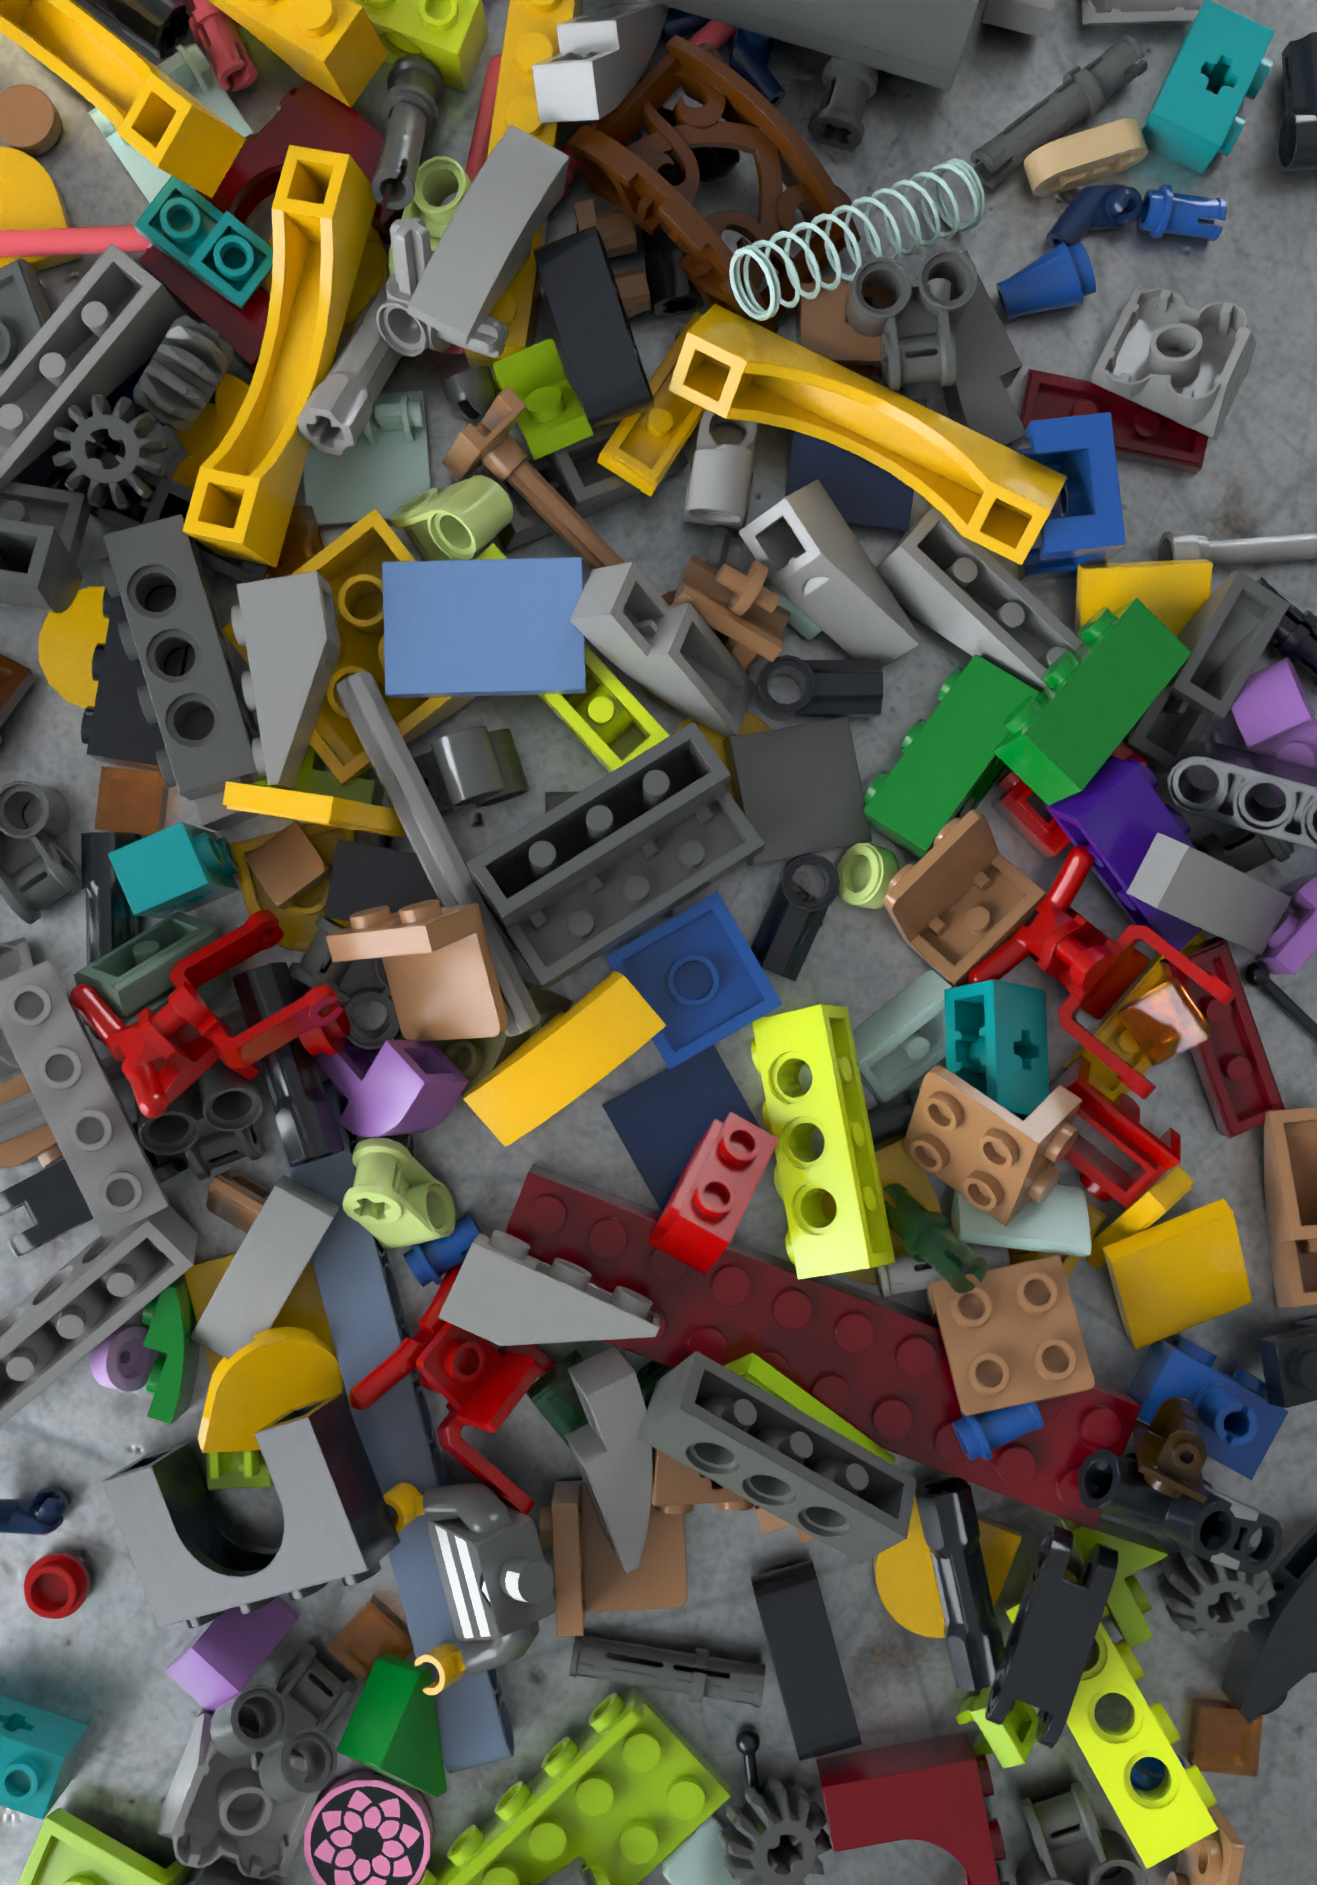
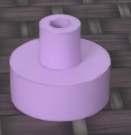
M123 1324L91 1350V1371L100 1385L106 1388L131 1392L147 1384L151 1370L159 1357V1351L143 1346L148 1332L147 1328Z

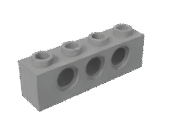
M46 960L0 981V1027L103 1238L168 1207L169 1199L141 1145L140 1139L78 1012L70 1003V995L55 964L50 960Z
M169 1204L168 1207L105 1238L101 1234L0 1319V1427L194 1265L198 1233Z

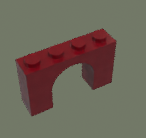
M307 81L302 87H295L286 93L277 107L276 115L259 133H252L245 137L246 141L213 198L198 190L195 191L223 214L228 211L246 227H249L257 213L275 198L289 145L349 154L372 184L384 137L352 107L350 108ZM386 188L381 203L377 202L371 225L378 231L381 240L390 247L391 225L397 219L402 218L404 208L400 210L386 208L390 192ZM149 243L146 252L139 259L144 269L161 282L170 295L200 323L204 322L220 333L219 336L233 346V356L254 375L267 324L270 294L260 286L244 308L241 309Z
M965 1732L816 1759L834 1852L899 1840H921L943 1848L960 1862L965 1870L964 1885H1010L1009 1881L999 1882L995 1862L1006 1860L1005 1847L999 1822L996 1817L987 1819L983 1797L994 1796L987 1758L985 1754L974 1755Z

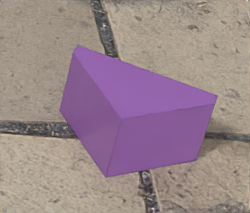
M276 1596L273 1601L264 1607L247 1614L239 1615L236 1607L224 1610L222 1615L208 1622L167 1667L165 1672L210 1714H213L223 1702L243 1689L300 1615L279 1596Z

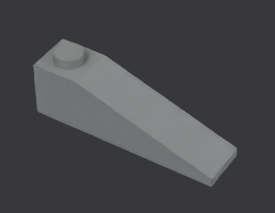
M112 243L0 377V490L58 440L53 435L56 427H64L69 430L76 424L69 416L67 411L69 407L75 404L88 414L92 410V396L102 394L104 397H107L147 362L162 343L175 319L185 315L161 282Z
M934 506L900 538L875 567L897 602L914 618L970 655H979L1040 693L1047 686L1041 680V677L1050 665L1065 652L1071 651L1074 653L1083 643L983 546L963 537Z

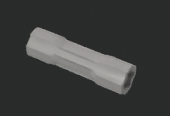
M385 284L379 294L372 296L354 325V333L326 379L316 386L297 417L301 436L311 441L322 453L342 456L348 446H354L372 415L374 402L399 359L403 356L385 342L376 323V313L387 300Z

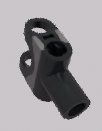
M1101 1448L1094 1454L1088 1455L1080 1467L1077 1484L1080 1490V1500L1087 1508L1161 1532L1207 1561L1248 1574H1259L1267 1570L1275 1561L1280 1551L1282 1529L1276 1519L1253 1506L1214 1490L1212 1485L1205 1479L1203 1481L1207 1499L1205 1503H1202L1186 1494L1181 1499L1172 1498L1153 1488L1145 1481L1144 1474L1138 1471L1137 1457L1134 1452L1121 1455ZM1261 1528L1262 1536L1259 1545L1251 1554L1247 1555V1548L1252 1535Z

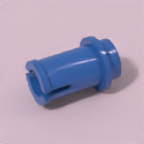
M1161 185L1158 190L1149 189L1143 198L1142 211L1139 215V228L1149 231L1151 238H1161L1164 233H1171L1216 241L1223 227L1214 225L1213 219L1225 221L1227 202L1225 198L1217 197L1214 199L1173 193L1171 185Z
M466 1212L463 1214V1217L456 1221L454 1231L450 1236L412 1245L413 1248L404 1253L403 1256L422 1287L432 1281L439 1285L443 1280L441 1275L462 1263L467 1256L472 1242L479 1233H483L471 1214Z
M1035 1402L971 1416H965L961 1412L962 1418L952 1423L958 1442L970 1461L980 1456L983 1460L987 1461L992 1458V1450L1034 1430L1038 1431L1044 1428L1042 1416Z

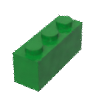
M1135 598L1114 612L1106 606L1094 614L1077 634L1083 640L1074 653L1071 651L1065 652L1044 672L1041 680L1047 686L1036 699L1033 696L1026 698L1009 714L1003 723L1009 732L993 752L1048 806L1081 792L1192 654L1138 598Z
M977 654L972 657L964 670L959 667L953 670L941 687L938 695V700L941 702L927 721L923 719L918 720L907 733L901 747V751L904 753L891 772L882 771L869 786L864 798V802L867 805L863 812L872 828L922 859L934 847V840L940 830L949 821L955 818L962 819L969 811L976 809L1007 765L993 752L1009 732L1003 723L1021 702L1030 696L1036 699L1040 692Z

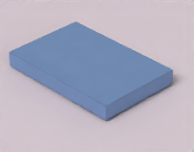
M582 557L382 562L385 695L388 698L586 693L585 636L570 621V617L583 591Z

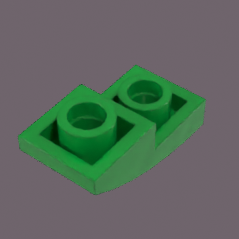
M184 1274L146 1304L142 1315V1324L149 1326L143 1346L167 1354V1357L161 1355L158 1357L148 1378L146 1393L154 1395L147 1417L171 1425L189 1408L199 1365L200 1344L190 1339L197 1321Z

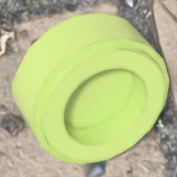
M857 843L848 848L837 866L840 880L838 893L844 901L854 906L871 909L883 907V900L887 894L888 885L899 871L898 859L894 852L870 843Z

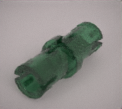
M892 1183L884 1187L883 1190L897 1202L896 1205L898 1206L893 1208L884 1200L888 1225L891 1230L904 1240L903 1247L905 1251L917 1262H927L949 1283L955 1292L961 1294L975 1288L974 1284L962 1274L963 1272L959 1268L961 1266L965 1267L981 1282L987 1272L986 1260L953 1234V1226L948 1219L937 1211L929 1212L903 1185Z

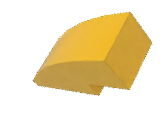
M614 970L566 1013L560 1011L464 1094L462 1098L498 1140L507 1147L598 1083L667 1025L623 974Z

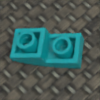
M173 176L169 178L134 224L138 234L194 277L241 309L244 308L272 271L273 248L231 213L226 211L223 214L188 184Z

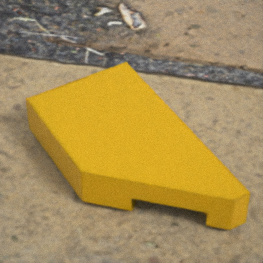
M1177 1165L1091 1241L1090 1256L1086 1255L1084 1258L1094 1269L1097 1266L1099 1268L1104 1266L1106 1259L1103 1247L1146 1230L1193 1188L1191 1184L1194 1181Z

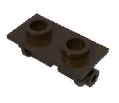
M1172 1396L1165 1399L1159 1405L1150 1425L1138 1420L1135 1422L1133 1436L1138 1471L1144 1474V1479L1149 1485L1169 1497L1181 1499L1186 1494L1205 1503L1207 1494L1201 1470L1207 1459V1447L1199 1434L1197 1426L1199 1420L1198 1412L1195 1405L1187 1398Z

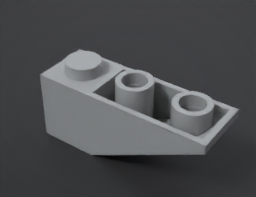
M818 479L786 496L738 532L755 559L768 566L767 577L773 586L855 660H881V667L883 668L923 642Z
M317 571L237 584L240 605H235L231 608L234 634L240 646L246 645L250 671L242 673L243 694L248 709L251 712L257 711L260 737H255L252 740L255 767L260 777H267L268 786L277 789L294 790L341 650L331 585Z
M496 1230L493 1231L491 1238L479 1233L472 1242L438 1317L499 1346L656 1337L660 1328V1315L650 1311L653 1302L645 1296L622 1286H616L614 1292L610 1293L588 1283L592 1275L582 1267L559 1258H555L552 1266L527 1255L530 1250V1246L512 1235Z

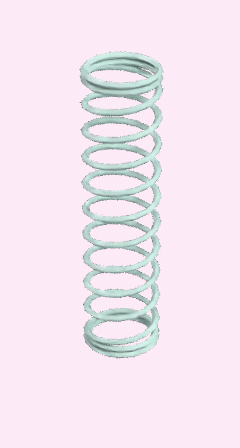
M953 158L932 167L929 172L923 171L913 175L910 180L896 182L890 189L882 188L875 191L871 197L864 196L858 198L851 206L842 205L835 208L831 214L823 213L815 216L811 223H799L790 232L781 231L775 233L769 241L759 240L751 246L742 247L735 251L730 262L729 276L734 296L740 307L751 318L763 321L776 315L779 304L788 309L794 308L799 302L800 295L809 300L814 299L820 292V287L831 291L837 288L841 278L848 282L853 281L858 268L863 264L859 244L849 228L852 213H855L864 220L866 241L876 258L884 257L882 256L879 235L869 219L872 204L883 210L886 234L891 244L896 248L893 257L889 258L895 261L899 258L900 253L910 256L916 253L920 245L926 248L934 246L939 237L948 239L953 237L957 231L970 230L981 221L985 208L984 190L980 178L975 170L964 160ZM946 170L953 171L959 175L969 188L973 198L974 213L968 223L959 222L960 214L957 200L953 191L943 180ZM925 178L922 187L916 183V181ZM930 179H933V199L926 191ZM906 186L903 195L896 191L897 189ZM942 186L951 199L955 218L952 217L945 205ZM911 187L921 192L923 215L928 226L935 233L931 240L924 241L921 239L919 219L914 208L907 200ZM886 195L883 205L877 198ZM891 196H895L902 201L904 223L909 234L916 241L914 246L907 250L901 247L900 229L894 216L888 210ZM926 199L933 211L936 227L933 225L928 214ZM867 203L864 213L857 209V206ZM907 209L910 211L915 223L916 234L909 222ZM847 212L845 222L841 221L836 216L840 213ZM940 217L952 228L951 231L945 233L940 231ZM827 220L825 232L816 226L817 223ZM889 220H890V222H891V224H892V227H893V229H894V231H895L896 241H895L894 236H893V234H892V232H891V230H890ZM832 221L844 229L847 250L851 259L857 265L855 272L851 275H846L842 272L839 254L834 243L829 238ZM807 229L805 241L795 234L800 230ZM812 230L821 235L825 240L827 258L832 269L836 272V279L831 284H826L821 280L819 264L810 249ZM870 231H871V233H872V235H873V238H874V240H875V245H874V243H873V241H872V239H871ZM785 237L787 240L785 248L782 250L774 243ZM792 239L798 242L805 250L807 266L816 281V287L813 292L807 293L801 289L798 273L790 259L789 247ZM766 247L765 254L758 248ZM771 248L777 251L784 259L787 275L792 286L795 288L793 301L786 302L781 298L780 281L769 259ZM744 254H746L743 274L748 297L744 291L740 276V261ZM751 256L759 263L766 276L771 299L767 311L758 304L751 289L749 280V261Z

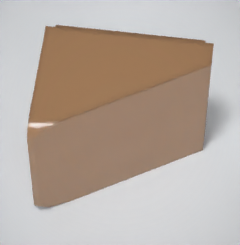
M298 821L292 822L245 858L269 898L278 909L284 910L332 875L333 870L332 865Z
M229 1169L213 1177L209 1184L206 1206L214 1215L248 1233L271 1191L235 1169Z

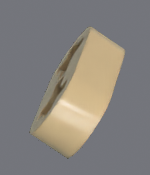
M1125 118L1049 142L1029 154L1024 160L1023 166L1033 195L1036 197H1047L1122 173L1141 162L1147 156L1148 148L1139 121L1136 118Z

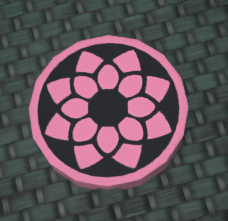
M359 1770L335 1780L318 1797L304 1831V1857L313 1879L319 1885H416L422 1877L432 1851L433 1820L424 1798L413 1787L384 1775H374L375 1770Z

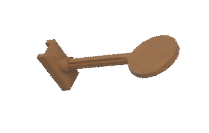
M506 386L498 394L482 421L476 427L469 423L460 432L442 464L459 481H462L484 464L501 483L506 480L561 538L582 557L591 569L625 563L526 460L529 454L508 434L526 405ZM677 590L668 591L661 596L669 606L673 605ZM709 626L722 642L725 635ZM750 668L745 671L748 676L750 674ZM640 685L648 698L667 711L684 714Z

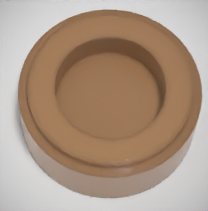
M27 84L14 85L0 93V138L5 145L20 150L29 156H38L50 150L59 138L61 119L48 96L37 87Z

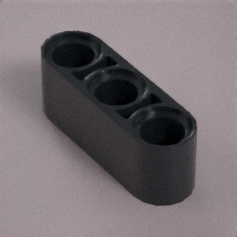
M596 225L534 249L535 260L585 415L592 429H598L654 408L655 403L605 246Z
M1201 742L1192 745L1181 755L1168 776L1167 790L1170 799L1179 809L1189 814L1317 849V769L1216 742ZM1193 765H1205L1211 768L1217 774L1219 786L1211 790H1201L1193 786L1188 779L1187 768ZM1261 783L1274 784L1284 792L1286 803L1277 808H1266L1258 804L1253 798L1251 789L1253 786Z
M809 1560L751 1576L756 1603L799 1760L803 1761L861 1745L860 1733L813 1561Z

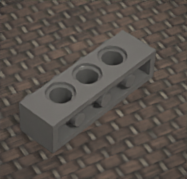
M180 514L102 535L109 557L99 559V566L111 598L121 596L127 621L119 622L118 630L127 657L130 661L140 660L146 684L137 686V694L148 724L158 723L165 748L156 750V758L162 778L167 788L177 786L179 794L191 801L225 791L226 781L251 784L266 780V777H260L255 767L252 752L254 736L226 641L221 631L222 628L196 540L183 532L185 519ZM164 584L176 587L175 601L167 610L150 612L146 609V598L153 588ZM179 647L194 649L195 662L189 672L177 677L166 675L164 663L167 655L172 650ZM199 709L212 711L214 727L211 733L198 741L187 740L183 734V723L186 717L191 712Z
M698 1351L694 1352L655 1383L640 1432V1440L860 1564L907 1539L917 1478Z

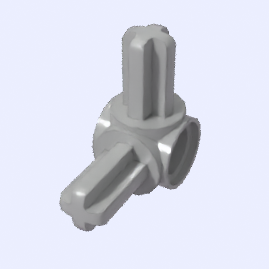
M411 217L407 220L397 219L394 221L390 228L395 273L390 275L386 281L387 300L376 313L378 330L385 342L400 354L412 357L421 354L426 348L443 352L451 344L492 358L500 356L504 351L509 330L508 326L497 318L487 316L466 346L408 314V304L432 256L430 233L426 228V223L421 218Z

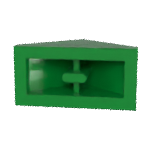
M385 1653L375 1660L336 1752L397 1782L439 1797L447 1791L435 1701L434 1695H427L422 1690L432 1683L430 1667L424 1665L415 1666V1662Z

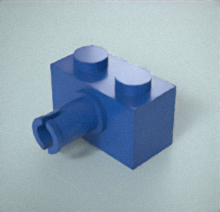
M1183 1336L1180 1338L1177 1346L1164 1339L1152 1343L1126 1391V1394L1141 1406L1137 1418L1150 1424L1159 1405L1165 1399L1172 1396L1187 1398L1197 1409L1199 1418L1197 1426L1199 1434L1206 1444L1207 1456L1252 1481L1289 1411L1283 1407L1268 1404L1266 1384L1263 1380L1239 1367L1236 1369L1233 1377L1212 1367L1217 1358L1215 1354Z

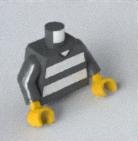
M402 1482L396 1484L383 1494L386 1504L392 1506L397 1514L391 1516L397 1533L402 1531L418 1516L425 1515L457 1641L463 1642L461 1650L451 1643H442L416 1659L415 1666L421 1665L424 1662H430L439 1671L440 1679L423 1688V1692L427 1695H436L460 1680L465 1670L469 1674L475 1675L511 1663L524 1656L539 1633L538 1621L556 1611V1601L553 1593L554 1574L551 1567L545 1563L536 1525L531 1517L505 1505L491 1488L479 1483L428 1487L424 1491V1495H421L416 1487Z

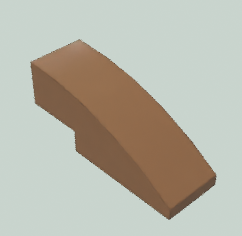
M1317 1107L1268 1111L1265 1113L1264 1188L1269 1251L1277 1308L1317 1305Z

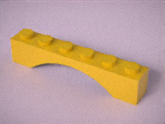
M0 0L1 33L25 49L90 101L109 119L116 128V133L156 167L213 198L246 138L74 0Z
M207 0L247 29L301 77L350 108L388 56L364 8L352 0Z
M510 0L487 158L510 125L557 149L562 122L539 123L532 65L560 54L556 25L582 15L583 0ZM548 217L532 238L529 258L488 314V316L497 318L508 326L509 334L505 342L504 351L500 356L492 358L464 348L469 365L493 368L494 362L535 345L542 279L535 260L534 249L545 245Z
M293 145L288 147L271 209L273 229L272 286L267 324L259 360L248 393L234 423L217 449L200 466L183 527V532L218 555L277 568L311 441L301 436L297 417L316 386L326 379L331 370L377 204L372 194L370 181L349 154Z
M715 303L687 332L668 387L669 391L725 419L757 422L790 429L824 440L866 459L891 473L923 496L948 519L963 537L1020 565L1026 559L1067 476Z

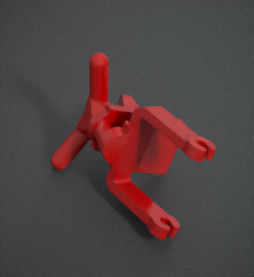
M1077 845L1070 850L1047 895L1035 908L1040 912L1029 927L1022 924L1010 939L977 964L969 972L968 982L973 984L992 979L1000 980L1030 956L1037 962L1036 965L1057 979L1071 993L1057 1010L1060 1027L1118 1074L1117 1078L1142 1099H1147L1156 1086L1076 1019V1015L1081 1009L1097 1020L1102 1019L1146 968L1150 959L1134 946L1139 941H1145L1226 1006L1238 993L1209 970L1204 972L1146 925H1129L1114 942L1070 906L1095 861L1094 856L1086 849L1087 845Z
M270 909L255 912L246 920L244 925L177 962L169 974V978L175 988L168 996L169 1002L158 1013L144 1008L136 1016L139 1021L127 1027L92 986L80 984L70 992L69 999L74 1009L106 1045L113 1058L118 1061H124L121 1069L130 1082L139 1110L144 1116L148 1118L162 1116L166 1112L168 1104H171L218 1059H221L228 1068L251 1081L261 1072L255 1064L256 1061L313 1027L324 1026L333 1022L341 1014L343 1009L337 1002L338 996L328 984L314 987L302 998L236 1036L223 1019L210 1011L195 990L260 951L272 948L284 937V932L278 926L279 920Z
M460 1263L446 1272L429 1309L418 1321V1325L421 1328L413 1339L405 1337L390 1356L350 1390L349 1403L354 1409L360 1411L370 1408L414 1369L421 1375L417 1381L424 1389L442 1394L448 1400L445 1407L450 1412L436 1429L440 1446L484 1485L491 1488L505 1505L528 1515L535 1502L461 1437V1430L465 1425H470L490 1433L496 1432L537 1377L566 1401L575 1412L585 1419L587 1418L571 1377L534 1344L500 1346L496 1350L488 1340L438 1318L463 1263Z

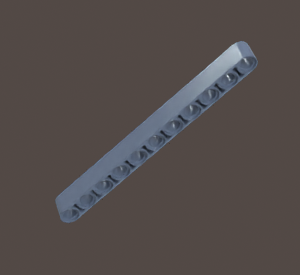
M330 1079L321 1083L325 1095L330 1100L344 1145V1151L305 1165L290 1167L280 1132L279 1136L290 1178L340 1206L311 1258L347 1396L349 1397L350 1390L390 1356L405 1337L410 1338L388 1250L382 1247L366 1228L358 1221L349 1217L343 1210L344 1195L354 1184L356 1167L352 1163V1155L355 1146L359 1143V1139L356 1134L348 1131L338 1122L349 1102L347 1098L340 1095L333 1088ZM414 1369L370 1408L360 1411L350 1405L355 1425L382 1495L396 1484L402 1482L416 1487L421 1495H424V1491L428 1487L449 1485L424 1387L417 1381L420 1374ZM387 1505L391 1516L397 1514L392 1506ZM425 1515L418 1516L398 1533L401 1542L389 1552L416 1659L442 1643H451L459 1650H461L463 1643L457 1641ZM430 1662L421 1664L430 1667L432 1683L440 1679L439 1671L434 1664ZM497 1667L475 1675H471L465 1670L460 1680L434 1695L443 1762L450 1774L514 1756L513 1729Z

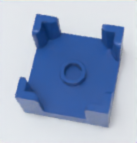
M1111 412L1031 421L1026 428V438L1031 441V448L1014 451L1067 476L1059 493V507L1062 518L1045 521L1041 529L1042 546L1030 549L1023 564H1018L1019 581L1028 582L1077 576L1078 564L1107 563L1126 545Z
M718 891L604 956L612 971L615 970L623 974L667 1025L652 1040L669 1070L783 1005Z

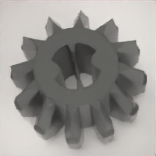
M187 315L175 319L133 390L134 403L145 412H150L157 419V423L164 427L167 425L178 432L191 429L233 360V346L221 338L218 331L204 322L199 323Z
M102 394L93 395L91 401L92 417H89L84 410L75 404L69 407L67 411L70 418L79 426L75 432L64 427H56L53 434L55 438L71 445V450L59 452L53 456L55 466L65 469L76 468L65 482L68 490L80 492L89 486L88 503L98 508H101L106 503L111 492L112 500L118 509H129L131 505L129 487H132L137 494L146 500L152 498L154 491L143 480L144 476L148 472L158 478H165L168 473V469L165 466L150 460V455L160 454L169 449L168 441L165 438L157 436L147 437L154 430L157 419L150 412L140 414L133 419L135 403L124 396L118 400L112 412L106 397ZM110 437L125 447L126 451L124 458L118 455L115 456L120 464L114 468L98 459L99 447L107 450L103 442Z
M1250 1541L1247 1548V1555L1251 1554L1256 1549V1547H1253L1251 1545ZM1180 1544L1179 1553H1169L1167 1557L1162 1559L1164 1571L1156 1578L1159 1583L1158 1590L1165 1603V1607L1171 1620L1178 1625L1181 1632L1190 1631L1200 1643L1208 1641L1216 1634V1636L1228 1644L1233 1632L1242 1630L1252 1635L1251 1621L1253 1619L1270 1617L1268 1601L1276 1593L1273 1588V1580L1267 1570L1259 1574L1241 1572L1207 1561Z
M769 1777L764 1791L760 1795L753 1787L745 1785V1799L747 1802L742 1808L726 1805V1815L733 1825L718 1832L720 1836L719 1842L726 1852L723 1858L727 1871L733 1879L740 1881L741 1885H806L803 1879L809 1873L825 1875L823 1863L817 1856L832 1849L830 1836L823 1829L827 1823L826 1816L816 1802L809 1800V1795L801 1786L795 1785L792 1782L787 1788H784L779 1780Z

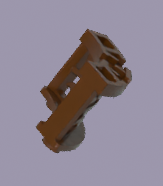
M674 35L665 45L668 54L626 96L620 105L611 111L596 128L584 124L567 143L591 193L617 207L641 226L650 236L661 228L684 252V255L676 263L695 286L709 309L715 303L777 333L778 329L774 321L787 308L779 304V309L774 317L759 321L751 318L740 307L730 284L729 269L733 253L721 239L722 232L724 230H732L744 236L745 238L741 237L736 242L737 249L750 245L746 239L753 244L759 240L769 241L775 233L781 231L790 232L797 225L795 221V210L797 209L800 210L805 222L811 223L815 216L823 213L831 214L835 208L842 205L851 206L852 201L841 188L833 183L818 158L783 115L747 80L730 68L715 48L706 43L697 46L678 35ZM682 88L686 96L704 106L692 108L680 96L673 108V118L678 126L672 127L658 112ZM643 127L651 134L625 147ZM720 147L753 154L759 183L758 221L748 214L735 210L717 211L703 218L692 206L698 192L700 180L699 167L691 150L692 148ZM667 154L671 155L681 172L682 183L680 185L672 186L658 173L660 170L671 171L674 166L673 160ZM783 183H784V185H785L786 188H787V189L784 190V191H783ZM847 212L840 213L836 217L845 222ZM851 216L849 228L855 235L857 242H859L861 237ZM827 220L817 223L816 226L825 232ZM832 221L829 238L834 243L839 254L846 247L844 229ZM800 230L795 235L801 238L806 232ZM812 230V233L816 235L810 240V249L815 255L821 273L830 262L826 254L825 240L821 235ZM778 241L774 243L782 250H784L783 246ZM766 247L758 248L765 254ZM771 248L769 259L774 268L779 272L781 298L786 302L793 301L795 288L792 286L787 275L784 259L777 251ZM802 248L794 258L790 256L798 273L800 286L801 283H811L814 280L807 266L805 250ZM744 254L740 261V276L744 291L748 297L743 274L746 254ZM751 256L749 261L751 289L758 304L767 311L771 300L770 290L767 285L759 293L758 288L765 273L759 263Z

